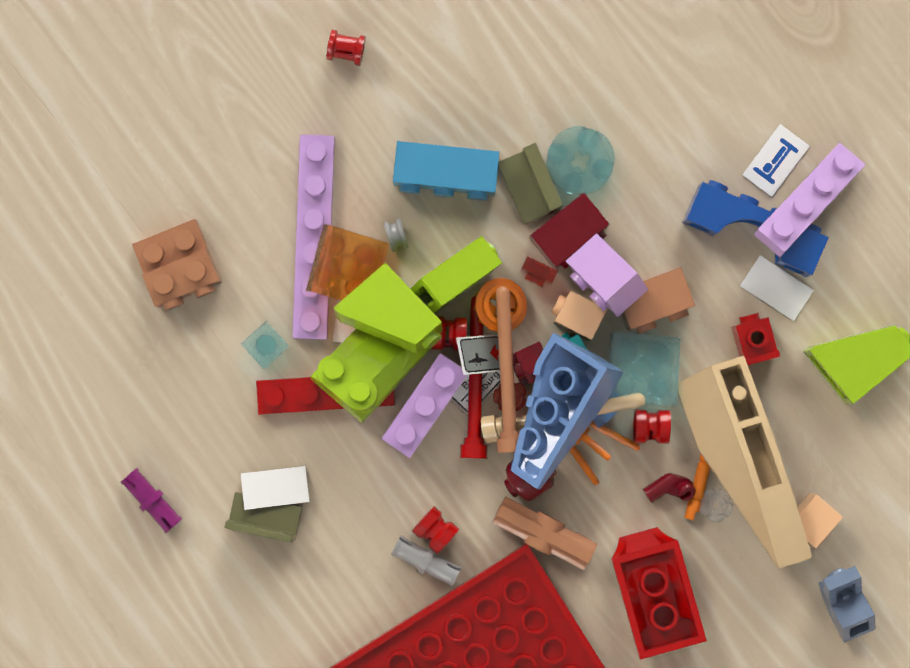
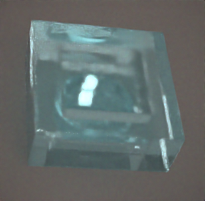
M265 321L241 343L263 369H266L290 347L268 321Z

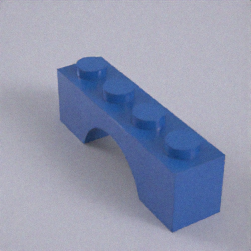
M709 180L708 184L702 182L698 185L682 223L714 236L725 226L732 223L743 222L760 227L777 208H772L771 211H768L758 206L759 201L745 194H740V197L734 196L727 192V186ZM811 224L781 257L775 254V264L804 277L811 276L815 271L829 237L820 234L822 229Z

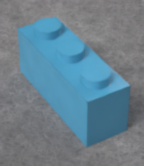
M397 141L393 185L400 186L399 191L403 193L420 194V189L434 190L433 195L454 197V192L468 193L467 199L487 201L488 196H495L500 151Z

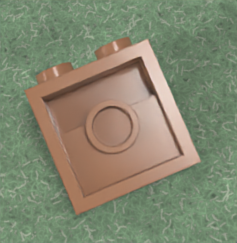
M196 219L132 244L143 271V279L155 307H164L165 311L174 309L184 304L183 298L192 294H196L197 298L206 296L216 291L214 285L222 283Z

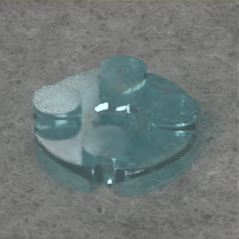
M574 126L565 129L555 137L547 152L546 167L553 183L564 192L571 195H581L583 193L587 195L599 190L606 184L613 172L615 154L610 141L604 134L584 126ZM575 152H579L581 156H589L590 160L586 162V169L581 170L579 166H572L571 162L575 159Z

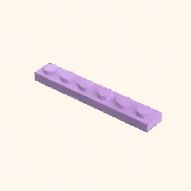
M300 135L293 339H328L334 136Z

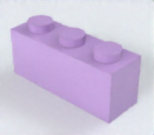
M440 353L381 439L410 458L467 376L463 375L462 368Z

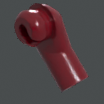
M673 473L664 474L642 489L651 503L665 494L678 497L683 501H689L696 492L693 482L689 478Z

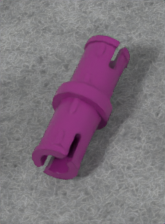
M138 468L134 469L120 482L141 504L139 506L141 511L144 512L146 510L164 530L165 534L182 520L181 516L179 517L163 499L162 495L164 493L160 489L156 491L139 472Z

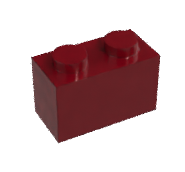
M583 193L533 232L529 239L553 269H556L559 265L566 269L569 267L566 260L596 233L604 239L607 235L603 230L610 224L587 195Z

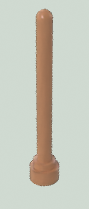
M502 286L496 290L503 431L500 432V438L497 439V453L515 452L520 432L517 431L510 292L508 288Z

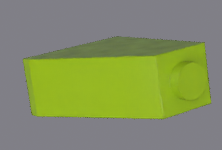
M480 236L420 278L410 289L434 314H437L502 264V261L499 259L495 247L488 243L483 236Z
M386 263L333 308L336 318L341 323L414 353H418L423 348L429 350L442 337L440 335L443 331L441 320Z
M896 325L887 326L809 346L803 352L844 403L854 404L910 358V334L903 327L898 329Z

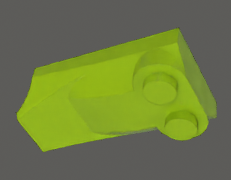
M355 329L331 355L326 356L320 361L317 370L311 375V380L363 424L431 348L429 350L423 348L418 353H414Z

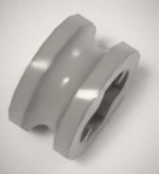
M400 218L396 219L394 224L385 222L384 227L392 252H395L399 246L408 248Z

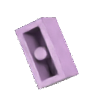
M597 233L566 260L573 270L570 278L582 291L589 288L593 292L589 296L602 311L609 308L617 317L648 291L638 273Z

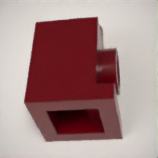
M540 341L513 354L514 372L521 387L535 382L536 375H533L535 364L543 351Z

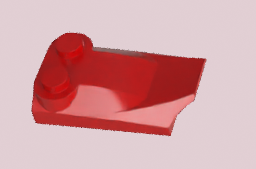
M658 527L619 537L616 551L611 560L639 659L706 642L707 639L679 541L669 537Z

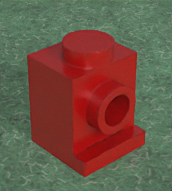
M758 312L739 317L740 324L731 327L739 357L744 355L747 365L781 357L779 350H777L769 317L760 319ZM755 331L762 335V341L758 345L751 341V335Z

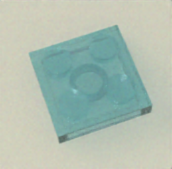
M613 331L610 336L609 363L624 373L609 399L641 393L645 397L644 404L677 406L680 338Z

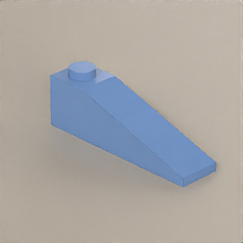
M553 333L535 364L533 375H536L532 395H528L526 407H528L524 428L519 432L511 471L536 489H541L605 405L624 372L597 354Z

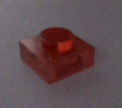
M528 256L520 270L526 273L524 278L526 281L539 287H543L544 283L551 285L558 273V270Z

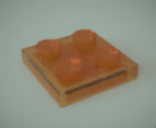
M323 224L306 291L342 301L384 264L389 243L329 224Z

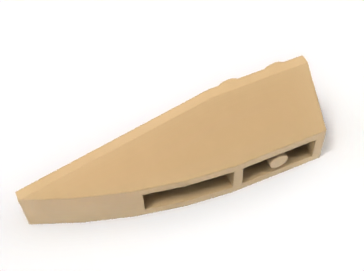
M744 355L712 365L675 384L699 452L776 567L781 569L811 559L812 555L795 498Z

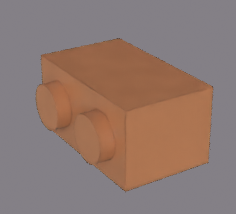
M680 267L644 280L643 282L648 291L621 315L627 331L636 328L638 334L656 328L655 321L668 316L669 322L689 316L687 309L694 307L695 303L682 268Z

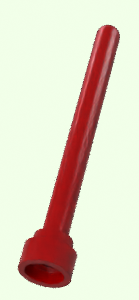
M476 296L471 298L470 337L483 336L484 324L478 322L479 317L473 309L476 304ZM482 373L469 375L467 438H464V444H460V458L487 459L488 445H484V438H481Z

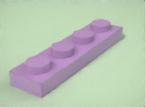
M839 143L758 228L754 236L781 257L866 164Z

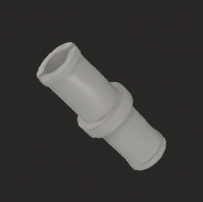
M402 535L391 553L392 556H396L418 568L417 572L423 575L426 572L449 584L451 587L462 568L434 554L435 552L429 548L427 550L404 538Z

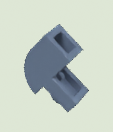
M855 566L848 569H837L818 583L831 619L844 643L876 630L875 614L862 593V579Z

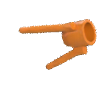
M593 421L590 423V427L635 451L640 450V445L604 425L598 428ZM587 427L576 444L578 445L582 440L605 460H610L611 455L587 435L591 430ZM574 445L570 449V453L592 483L598 485V478Z

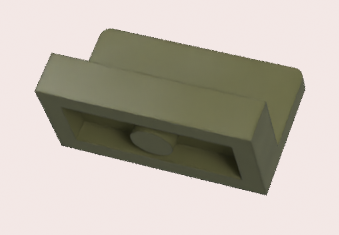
M536 143L524 147L522 152L499 161L498 167L524 224L562 208L563 204Z
M235 492L230 517L226 521L224 528L292 543L296 540L303 506L289 504L244 510L243 493Z

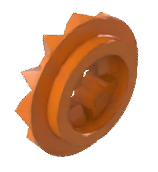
M495 278L483 283V286L475 294L476 304L473 309L479 317L478 322L484 324L489 331L498 332L497 315L495 313L496 306L489 300H496V290L499 287H506L510 292L512 330L522 323L526 315L527 301L525 294L520 286L510 279Z

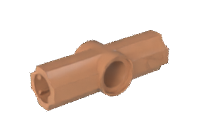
M506 496L492 521L498 527L523 538V542L547 555L553 554L582 570H585L597 546V543L566 528V525L541 511L537 513Z

